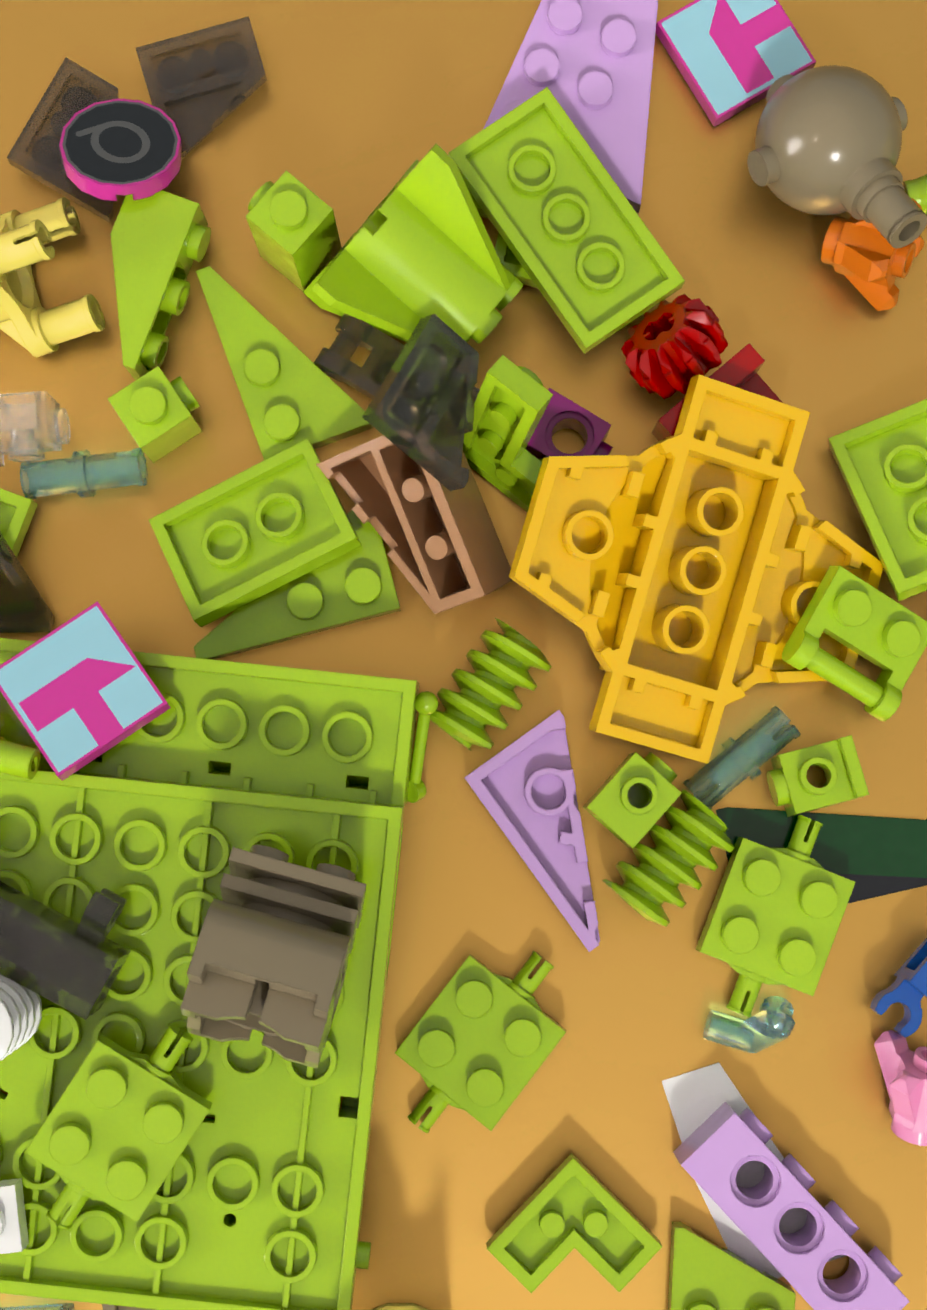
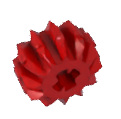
M686 294L677 296L671 303L666 300L660 301L657 309L651 313H644V319L639 324L629 328L630 338L625 341L621 350L626 357L625 364L631 370L629 372L640 387H645L649 394L657 393L663 399L671 397L677 390L685 395L691 377L699 374L705 376L710 369L719 367L722 364L720 354L724 352L728 342L724 337L723 329L718 323L719 318L711 307L705 306L700 298L691 300Z

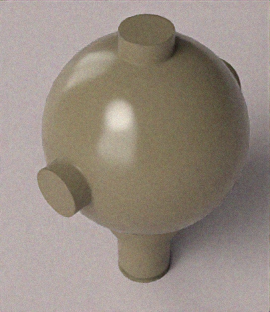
M819 66L803 71L795 76L788 74L777 79L767 92V104L761 113L757 125L755 150L749 153L747 159L748 170L753 181L761 187L767 185L772 193L782 202L801 212L813 215H835L849 212L857 220H865L868 223H872L893 248L905 247L917 239L927 225V215L905 193V188L902 184L903 176L896 168L902 146V131L905 130L908 122L907 112L901 100L897 97H891L886 89L873 77L847 66Z

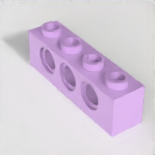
M725 1102L673 1151L680 1165L814 1310H902L910 1302L894 1284L903 1276L876 1246L867 1254L851 1238L860 1228L833 1199L823 1207L808 1190L816 1181L790 1153L782 1161L774 1155L765 1145L773 1137L772 1133L748 1108L738 1116ZM750 1161L764 1163V1176L757 1185L743 1188L736 1184L737 1172L743 1164ZM793 1208L806 1209L807 1219L799 1231L790 1234L780 1231V1220L788 1210ZM837 1255L849 1256V1266L844 1275L837 1279L823 1278V1269L829 1259Z

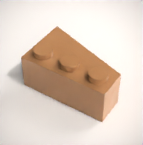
M447 411L411 422L316 464L327 479L334 477L356 504L352 510L363 524L370 522L390 547L391 551L387 555L434 614L486 596L512 581L509 578L510 565Z

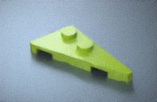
M210 266L196 271L264 460L307 438L314 449L373 428L369 414Z
M351 510L347 516L362 546L236 609L194 646L196 658L214 660L401 611L382 537L370 522L363 524L354 511Z

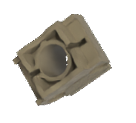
M252 845L250 852L233 847L229 857L230 874L224 873L220 884L222 901L217 899L212 901L187 971L189 982L180 1010L182 1015L188 1016V1032L220 1042L231 1040L249 1041L254 1029L264 1032L262 1045L275 1051L284 1060L318 1069L346 975L349 953L352 952L355 942L356 928H359L366 884L355 881L356 876L353 872L337 865L320 863L317 865L316 870L289 863V855L272 847Z

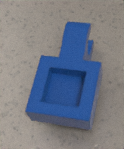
M927 938L894 974L897 979L887 989L877 993L870 1004V1008L875 1013L882 1015L891 1004L900 1002L904 1007V1017L897 1023L894 1030L903 1037L912 1035L919 1028L922 1021L921 999L923 996L927 997Z

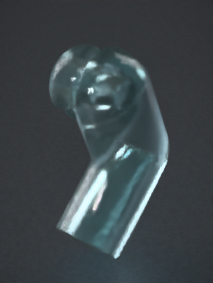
M770 996L761 1004L760 1012L746 1020L711 1009L706 1019L703 1038L747 1053H758L789 1037L795 1025L792 1018L793 1006L783 997Z

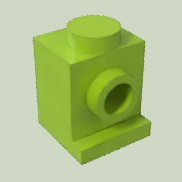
M852 735L779 754L771 759L774 770L767 771L766 774L773 802L776 806L784 805L787 817L869 795ZM810 766H819L823 769L826 783L822 788L814 787L808 782L807 770Z

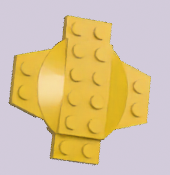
M699 374L690 378L674 436L666 437V439L656 442L633 456L592 455L549 456L543 458L509 578L584 631L587 642L600 663L599 669L605 671L589 730L708 764L725 705L745 697L744 692L756 683L827 681L806 667L798 670L783 661V649L830 566H842L876 589H878L883 566L880 560L830 522L819 520L806 509L801 496L805 489L793 470L810 412ZM823 632L819 638V647L854 669L858 654Z

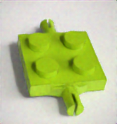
M802 815L797 817L798 820L787 848L766 847L738 836L734 846L735 849L732 851L696 946V950L726 962L734 971L739 973L726 1008L737 1013L740 1012L747 1017L752 1015L751 1012L762 983L767 985L783 984L808 995H814L856 883L825 870L815 859L810 858L823 824Z
M532 952L530 958L513 980L509 977L495 974L474 956L469 955L395 1052L397 1056L421 1074L427 1087L430 1088L412 1113L407 1116L415 1125L428 1107L431 1106L432 1110L418 1127L423 1132L429 1133L430 1128L448 1105L467 1111L487 1129L492 1131L566 1033V1029L542 1011L535 997L532 996L551 969L554 968L550 962L545 960L535 975L530 978V973L543 958L537 952Z
M169 1024L165 1034L150 1056L130 1052L104 1035H100L25 1151L27 1155L57 1172L64 1183H66L63 1191L51 1209L46 1213L47 1219L53 1225L67 1204L71 1203L58 1226L60 1229L69 1230L89 1198L103 1201L138 1222L205 1119L212 1104L207 1099L184 1086L176 1073L172 1071L189 1043L193 1040L191 1035L185 1030L169 1052L167 1050L180 1030V1027Z

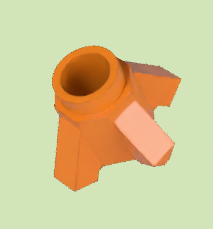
M912 198L916 205L922 210L921 205L915 199ZM836 216L826 232L821 251V261L833 265L835 272L843 274L877 311L889 310L898 301L900 290L894 284L896 277L904 279L907 276L914 257H917L923 249L925 241L919 236L905 247L893 248L872 223H868L865 220H857L852 216L849 219Z

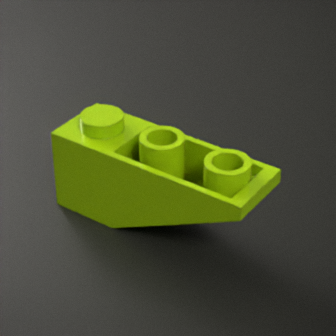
M163 190L148 198L133 200V194L126 195L110 234L123 365L135 380L151 371V369L157 366L161 367L169 345V337L165 336L172 315L179 316L186 305L190 291V283L186 281L193 261L200 262L203 259L211 236V229L207 227L208 223L199 203Z

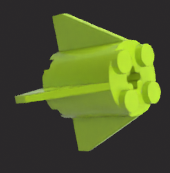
M435 144L420 162L416 160L409 167L388 195L368 216V219L358 231L350 237L303 293L321 309L409 343L443 375H446L468 350L463 343H467L471 338L478 344L482 342L503 317L495 307L499 311L505 308L518 294L524 284L500 262L456 162L440 146Z

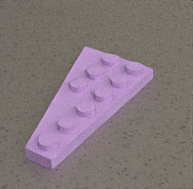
M541 0L483 129L548 87L631 206L639 213L643 187L658 0Z

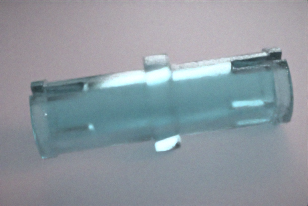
M135 448L131 451L91 455L87 449L74 451L70 458L34 463L22 462L20 466L22 490L25 497L29 499L77 493L81 498L94 497L97 490L132 485L145 486L148 480L146 459L140 448Z
M774 706L768 714L738 739L734 740L732 737H729L723 742L721 746L724 750L691 778L686 779L682 783L690 793L709 809H712L717 802L747 777L753 781L761 775L759 767L801 734L795 725L789 724L791 720L777 706Z

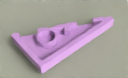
M558 710L464 778L583 945L590 952L599 946L598 943H600L595 901L593 900L587 864L588 857L581 815L578 809L574 773L568 749L565 718L560 710Z

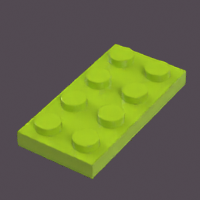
M548 87L448 153L456 162L463 180L474 199L584 354L659 304L660 301L665 300L682 288L685 280Z

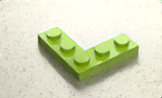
M502 355L485 376L460 435L459 442L469 466L528 512L543 459H537L526 450V447L553 394L543 386L535 373L525 367L515 365Z

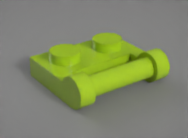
M830 566L782 652V660L798 670H802L805 667L864 703V710L880 721H886L898 709L902 700L901 691L927 646V621L842 566ZM824 632L880 667L882 671L876 682L819 647V638Z

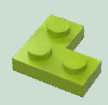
M572 1153L486 1242L487 1250L530 1293L547 1278L574 1248L618 1292L662 1248L660 1240Z

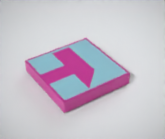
M695 0L656 23V35L714 127L764 99L770 86L780 77L788 74L795 76L803 71L814 68L816 60L778 0Z
M98 601L0 665L1 693L57 777L62 781L171 708Z

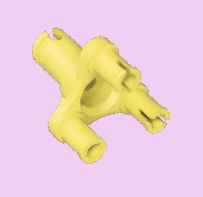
M66 197L22 214L17 210H12L0 215V329L26 348L36 358L58 351L60 343L105 329L103 312L92 294L84 295L80 299L48 310L41 306L31 265L43 260L48 261L55 257L54 247L51 245L44 247V245L80 233L77 213L73 205L70 206V201Z

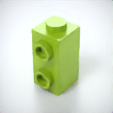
M287 170L275 183L269 181L263 184L252 197L248 205L250 212L246 215V219L260 256L301 291H304L342 248L333 209Z

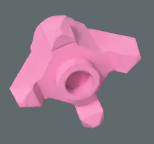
M892 1030L885 1031L876 1040L874 1046L890 1098L888 1109L892 1117L891 1130L896 1136L906 1142L927 1146V1047H918L913 1052L909 1050L906 1037Z

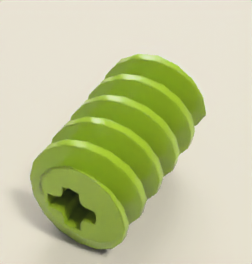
M497 618L495 619L504 634L489 630L483 632L480 637L489 654L470 649L466 657L475 672L471 673L456 668L451 676L461 691L458 693L441 688L437 696L446 710L445 712L436 710L430 717V721L470 751L472 744L487 749L494 745L484 729L486 725L503 730L506 729L508 723L499 710L502 705L516 710L521 709L523 705L514 692L516 686L532 691L537 688L535 681L528 672L530 667L547 672L552 668L545 655L537 646Z
M684 789L680 791L682 793L680 797L687 811L670 806L664 815L671 829L669 830L655 824L648 831L655 844V848L641 843L632 848L640 865L637 867L624 861H619L616 864V868L624 883L619 885L607 879L602 880L647 921L649 920L665 927L668 926L670 920L662 904L667 902L680 908L686 905L678 886L682 883L698 890L702 886L694 867L699 865L712 871L718 868L710 849L714 846L729 853L735 849L726 834L728 830L726 824L704 803Z

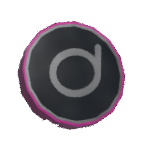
M117 98L93 103L76 112L62 130L59 147L67 177L82 192L101 200L117 201V195L125 196L133 194V200L148 198L168 187L180 171L182 143L175 122L160 108L143 101Z

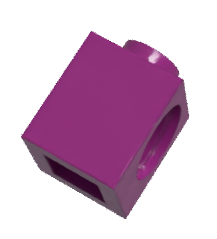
M549 388L548 391L553 396L526 450L537 459L549 456L609 455L613 447L604 441L607 438L611 424ZM561 429H572L581 435L584 447L579 452L573 454L563 453L554 446L552 436Z

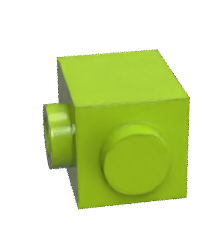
M159 366L108 398V401L139 448L153 463L202 432V429L191 414L200 405L180 376L170 382Z
M634 752L627 756L583 808L629 848H634L682 793L671 784L677 777V774L660 758L649 752L643 759L638 753Z

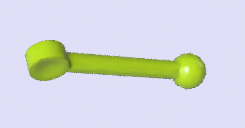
M429 691L421 692L416 696L415 709L419 712L409 777L407 801L410 803H415L426 795V787L421 780L430 717L439 705L438 698Z

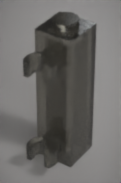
M0 881V974L81 1018L88 1019L101 1009L131 952L106 938L123 911L127 899L107 888H103L101 893L96 891L84 911L81 922L78 923Z

